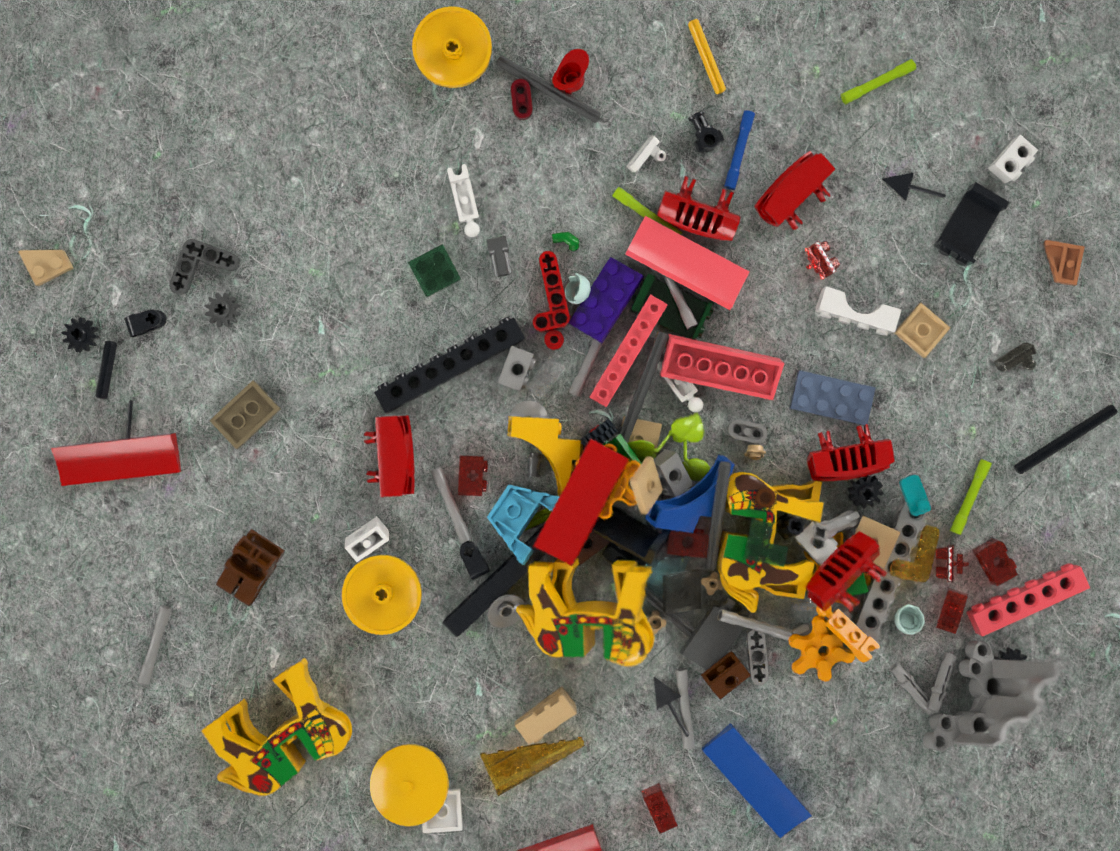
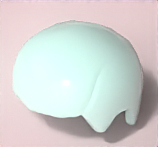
M575 273L576 276H569V282L565 287L564 293L569 303L580 304L589 297L591 288L590 282L586 277Z
M907 604L897 610L894 615V623L904 634L913 635L922 630L925 624L924 614L919 607Z

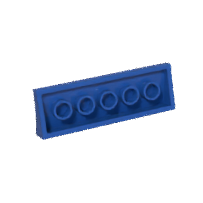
M731 723L702 748V751L779 838L783 837L801 822L812 817L808 809Z

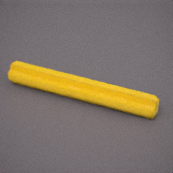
M694 19L689 22L688 27L715 94H721L725 92L726 87L699 20Z

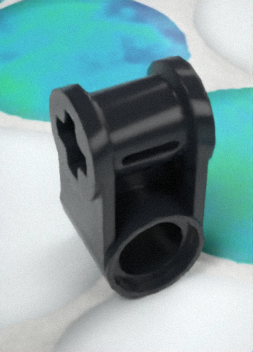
M150 309L129 315L124 320L130 337H137L163 327L166 324L167 318L164 312Z
M472 541L462 543L460 556L471 579L475 580L490 572L487 562L481 555L477 545ZM468 546L469 549L473 548L472 555H469V553H464L466 549L465 547Z

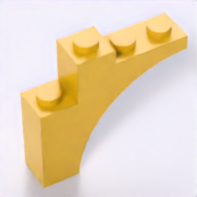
M508 416L507 436L523 439L543 453L555 474L557 496H560L574 471L572 460H578L583 454L581 440L558 438L562 429L559 419Z

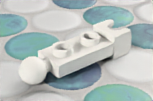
M462 165V173L460 175H455L452 168H448L447 172L460 223L466 222L464 227L465 234L468 237H475L479 234L480 228L474 220L479 219L467 165Z
M659 361V364H658V366H657V371H659V373H660V371H661V367H662V363H663V362H660V361ZM663 377L681 403L688 400L689 410L699 412L703 409V401L693 395L698 391L693 383Z

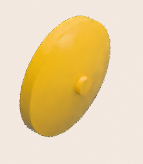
M443 7L429 13L419 23L413 36L412 50L417 67L428 80L442 87L459 88L473 83L485 72L492 55V43L486 25L476 14L460 7Z
M374 555L360 561L349 571L342 587V603L349 619L361 630L376 635L395 633L406 627L416 616L422 600L421 583L416 572L405 561L391 555Z
M404 744L387 751L375 764L370 778V793L375 807L387 820L401 826H416L433 818L443 807L449 790L448 774L441 759L430 749L416 744Z

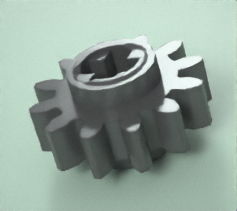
M216 293V299L208 298L211 304H206L204 307L209 309L205 316L212 317L209 320L210 323L216 322V326L220 328L223 323L226 327H230L229 321L237 323L234 316L241 315L240 312L236 311L241 305L234 304L236 297L232 296L229 298L228 293H224L222 297L221 294ZM222 306L226 307V310L223 311L224 314L220 313Z

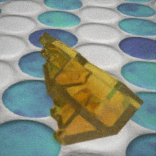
M578 737L576 740L565 741L563 739L559 740L558 743L552 744L545 742L517 747L516 750L510 751L498 750L497 753L492 754L484 752L480 754V757L497 796H500L585 745L582 737Z

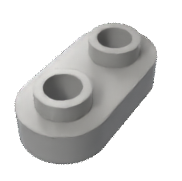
M734 420L727 427V432L733 439L751 443H762L767 437V430L761 424ZM735 426L740 427L739 433L734 432ZM754 430L759 431L758 437L753 436Z

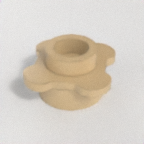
M761 445L747 446L745 456L752 460H759L761 457H764L766 451L763 450Z
M712 572L711 575L701 579V584L707 589L706 593L708 595H713L715 591L724 588L716 572Z
M656 610L652 611L651 615L647 618L654 634L666 626V620L662 619Z

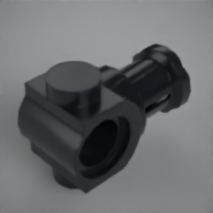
M704 110L688 118L697 131L695 133L697 141H694L696 150L701 153L713 151L720 142L724 141L721 131L708 124L704 116ZM710 137L714 144L707 145L704 142V138Z

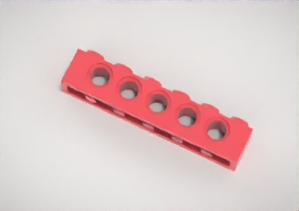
M652 295L648 297L589 396L591 399L605 407L608 406L666 309V303Z
M1072 563L1065 564L1060 567L1061 570L1047 572L1042 575L1043 578L1029 580L1021 588L1009 589L1007 594L1003 596L997 595L990 598V602L972 606V610L966 613L975 633L983 637L1090 589L1081 566L1073 565ZM1065 578V584L1061 587L1060 581ZM1047 586V593L1043 595L1042 590ZM1029 594L1030 599L1025 603L1024 598ZM1011 602L1012 608L1007 611L1006 606ZM994 610V616L989 619V612Z

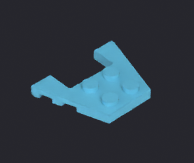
M508 484L487 518L507 543L509 549L515 554L517 560L525 565L534 550L519 540L520 536L539 507L543 505L552 511L560 496Z

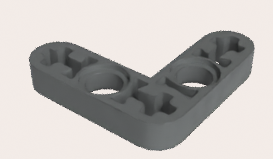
M189 239L183 244L170 280V289L179 295L186 294L191 287L200 261L228 271H235L240 266L239 257L223 249L195 239ZM195 243L196 248L203 250L202 254L193 251L191 254L189 246H194ZM215 250L216 258L212 261L208 260V251ZM232 257L235 263L234 265L230 264L228 267V263L221 261V258L231 259ZM184 262H190L191 270L185 273L182 271L181 267ZM179 273H180V274H182V275H184V276H188V278H187V279H185V278L182 279V277H180V276H178V275H179ZM182 280L181 284L184 285V288L178 290L176 283H180Z

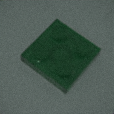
M443 244L408 262L426 298L461 280Z

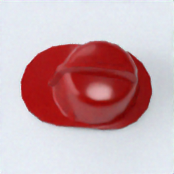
M574 49L563 57L552 78L555 88L564 90L569 95L581 89L585 82L584 74L590 62L586 51Z

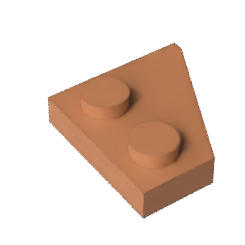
M1045 240L1044 248L1054 282L1076 286L1085 246Z

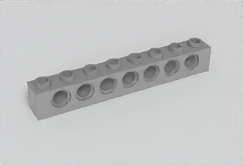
M903 494L889 526L899 531L900 535L885 568L880 567L887 574L885 577L880 576V582L871 577V583L867 586L868 592L862 594L852 618V622L875 641L881 635L880 628L882 623L888 618L887 610L889 605L893 604L895 600V590L902 583L904 568H907L910 563L909 556L917 545L918 539L916 538L918 533L923 530L925 525L924 518L926 513L911 517ZM927 496L928 501H929V503H930V505H931V508H932V503H931L932 498L929 497V496ZM908 525L909 533L903 535L902 529ZM900 543L902 545L901 552L896 553L895 547L897 544ZM894 562L895 567L889 572L888 564ZM886 580L888 583L887 587L881 590L880 584ZM879 598L880 605L874 608L873 601ZM872 617V624L866 626V619Z

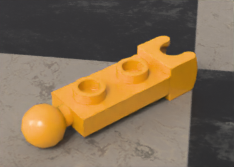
M816 606L817 614L828 618L824 624L853 651L852 654L860 662H867L872 658L869 652L878 649L880 646L871 636L868 637L841 610L836 609L832 612V607H830L827 611L823 612Z

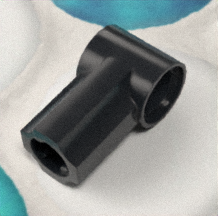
M788 514L777 518L776 529L783 540L803 532L804 522L801 518L789 517Z

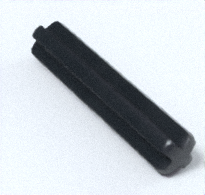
M105 341L95 394L97 398L107 399L117 348V343L113 341Z

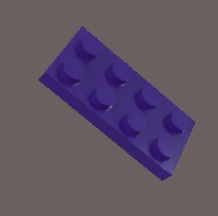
M610 257L591 286L589 297L579 305L569 324L602 344L644 276Z

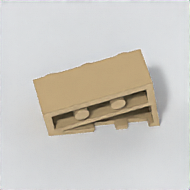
M561 686L515 721V727L528 745L532 742L537 743L546 733L555 730L560 724L576 715V704Z

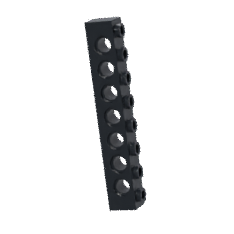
M506 317L499 321V326L495 328L489 326L481 331L482 335L476 338L473 335L464 340L465 344L459 347L456 344L448 348V353L443 356L437 354L429 359L430 362L423 366L420 363L412 368L413 372L407 375L405 372L394 377L396 381L390 384L385 382L377 386L378 390L374 393L384 412L390 413L511 348V346L526 340L515 318L510 319ZM499 331L507 333L505 341H498L496 339V334ZM482 340H487L490 343L486 351L479 349V343ZM466 349L472 351V357L469 360H464L461 356L462 352ZM447 359L454 360L455 365L452 369L448 370L445 368L444 363ZM430 368L437 370V376L433 379L427 376V371ZM413 377H417L420 380L417 388L410 386V380ZM399 386L402 389V395L396 398L392 391L395 387Z

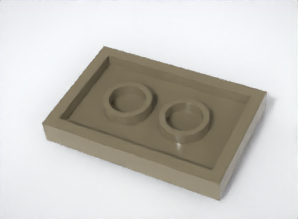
M253 380L209 421L235 449H239L271 420L281 408Z

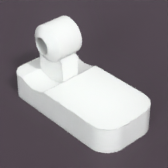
M650 136L628 163L627 168L632 172H636L649 155L654 157L655 161H664L666 153L656 146L660 141L655 136Z

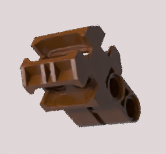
M253 529L236 544L232 550V556L224 564L225 569L216 583L218 587L230 595L239 586L234 597L249 607L255 601L264 584L276 569V564L285 553V550Z

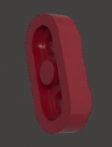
M517 79L511 85L513 113L519 120H526L531 117L533 112L530 85L524 79ZM519 88L524 89V92L522 94H519L517 92ZM520 108H526L527 111L525 113H521L519 111Z

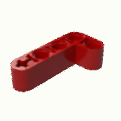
M545 251L539 257V264L550 311L539 313L534 317L533 327L538 332L564 328L570 320L557 257L553 252ZM545 257H549V259L551 260L553 259V261H551L552 270L548 271L547 263H543V261H545ZM549 276H556L558 282L555 285L548 284L547 278ZM558 294L562 297V302L560 304H553L551 297ZM564 314L566 322L563 324L557 323L555 320L556 315ZM539 318H545L547 325L544 328H539L536 325V321Z

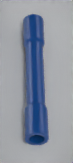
M745 110L743 112L732 162L724 184V188L729 190L736 189L747 139L755 117V113Z

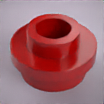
M551 330L545 335L544 342L549 349L556 350L563 345L564 337L561 332ZM552 336H556L558 338L557 343H552L550 341Z

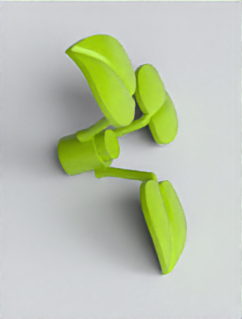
M698 413L675 420L671 425L668 435L657 448L654 447L653 443L645 440L627 443L642 463L646 457L656 458L655 453H658L672 436L675 442H683V459L685 462L682 463L691 480L701 481L710 470V466L704 460L698 458L688 460L687 441L699 442L704 437V426Z

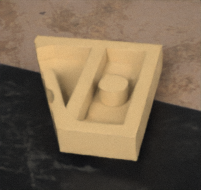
M63 250L18 251L36 286H40L74 269L66 252Z

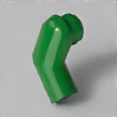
M570 232L552 234L553 244L565 242L569 245V250L576 251L579 249V239Z

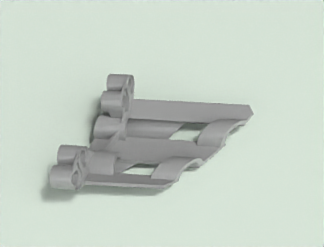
M985 641L968 642L965 652L969 659L960 662L959 672L961 675L971 678L968 686L971 695L975 697L969 711H958L953 716L942 713L931 715L929 723L933 732L929 731L924 734L923 743L925 747L932 750L945 751L953 744L994 747L1007 739L1006 730L1008 726L1012 723L1026 724L1046 700L1040 698V689L1046 683L1057 681L1060 672L1058 664L1056 662L994 660L989 643Z

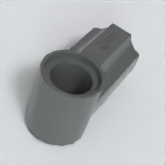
M506 236L486 239L495 277L512 274Z

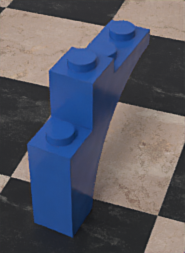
M718 455L713 466L700 482L677 497L655 501L645 518L655 528L693 533L700 516L712 517L719 464L722 461L731 463L730 475L735 464L725 456Z

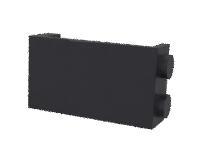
M977 182L973 183L966 190L934 247L938 249L940 254L953 257L955 262L961 266L974 264L976 260L973 257L998 214L1005 210L1010 202Z
M613 506L611 517L608 519L599 517L592 529L594 533L650 565L668 540L672 531L662 529L658 533Z

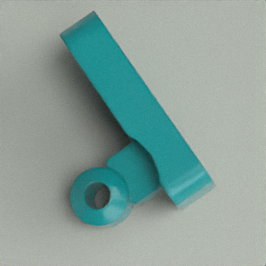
M912 474L901 478L899 486L910 514L919 516L929 512L931 505L920 477Z

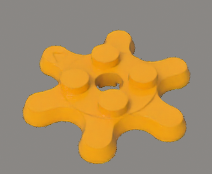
M613 444L605 445L606 447L617 452V449ZM633 460L627 464L602 510L600 518L608 519L611 517L612 506L616 501H624L629 506L637 504L633 490L629 487V480L641 465L638 461Z
M817 615L811 621L812 631L806 636L793 634L789 637V645L801 651V656L792 663L791 669L796 674H803L810 668H816L818 678L827 682L832 678L831 669L835 663L841 661L852 663L855 656L852 654L853 651L844 648L843 642L824 624L826 622L825 617ZM822 646H827L826 653H818V650Z

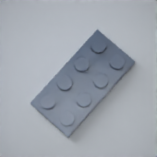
M799 370L789 409L865 426V424H868L876 387Z

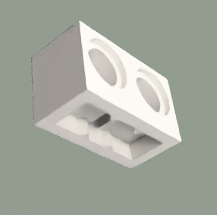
M1019 135L1007 145L988 169L1003 183L1011 180L1014 182L1022 174L1020 170L1024 166H1029L1034 161V154L1038 150L1022 135ZM1018 149L1023 152V157L1019 156ZM1005 164L1010 166V172L1006 171Z

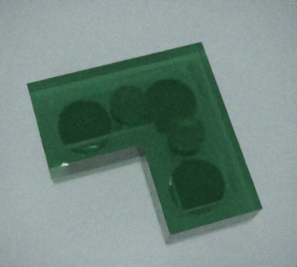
M751 518L744 559L781 567L785 566L788 547L769 543L773 523Z

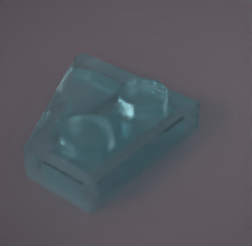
M682 554L674 558L655 559L651 565L647 563L645 567H652V574L647 579V583L677 592L690 556Z

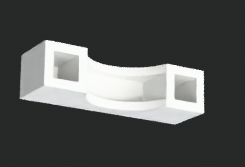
M829 287L821 289L815 309L816 312H820L822 317L831 319L833 316L839 318L838 321L841 323L850 324L852 322L858 324L857 327L864 330L872 328L876 330L877 334L884 336L895 332L901 309L885 304L878 305L869 314L857 313L848 305L845 292Z

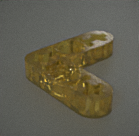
M930 525L924 526L915 561L895 559L890 567L891 575L900 579L926 582L930 577L940 535L939 529Z

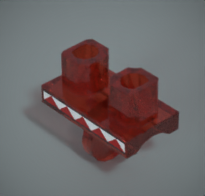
M817 241L805 249L808 254L807 259L810 262V265L806 266L807 270L813 267L816 274L819 273L822 279L837 272L836 269L840 266L837 258L829 259L826 254L830 250V245L827 241Z
M954 545L936 548V559L947 560V567L936 566V577L947 579V582H953L954 566H957V574H963V567L969 566V562L963 561V554H957V561H954Z

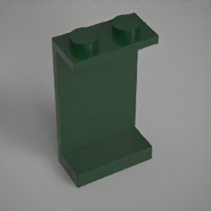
M648 273L630 311L639 314L648 297L652 295L667 304L657 324L682 336L696 340L697 337L701 338L705 327H703L705 319L709 320L713 313V309H711L713 303H705L682 292L698 324L687 330L667 284L656 280L655 276Z

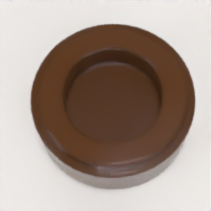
M760 488L755 493V502L762 508H769L776 501L774 491L769 488Z

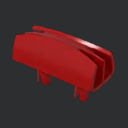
M808 151L786 169L761 196L754 206L762 220L770 225L778 227L786 220L792 230L798 229L796 223L802 225L803 221L800 220L794 210L813 192L820 202H825L824 196L830 197L831 195L822 183L836 169L822 153L813 155L811 151Z
M684 176L680 192L677 194L665 190L657 216L693 234L718 240H733L741 219L740 215L728 210L734 192L730 191L725 200L726 189H722L717 205L711 206L692 199L691 194L697 181L694 178L687 187L689 177Z
M409 415L375 417L376 431H367L363 436L372 437L371 439L364 440L366 444L377 443L379 471H368L366 475L374 476V478L368 479L367 482L380 484V497L414 494V452Z
M865 424L863 429L861 425L856 427L860 444L835 448L832 445L830 431L825 433V437L822 432L818 433L821 450L810 452L807 457V466L812 481L849 480L879 473L890 468V464L895 462L891 440L873 441L868 424Z
M861 531L851 536L822 563L805 587L809 591L807 597L823 612L827 611L837 600L850 611H853L852 604L858 606L859 600L846 592L852 583L863 572L868 573L877 582L881 581L880 576L885 577L887 574L886 571L873 563L880 555V548L877 542Z

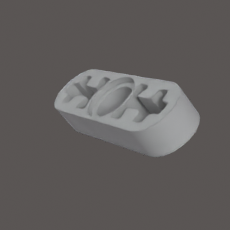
M748 629L746 642L750 679L756 685H763L769 678L764 632ZM755 631L761 635L757 638V644L762 645V647L755 646V641L751 638ZM761 651L763 654L762 659L754 661L752 659L753 652ZM753 665L759 666L760 672L764 674V676H761V680L754 677L758 672L757 667H753Z

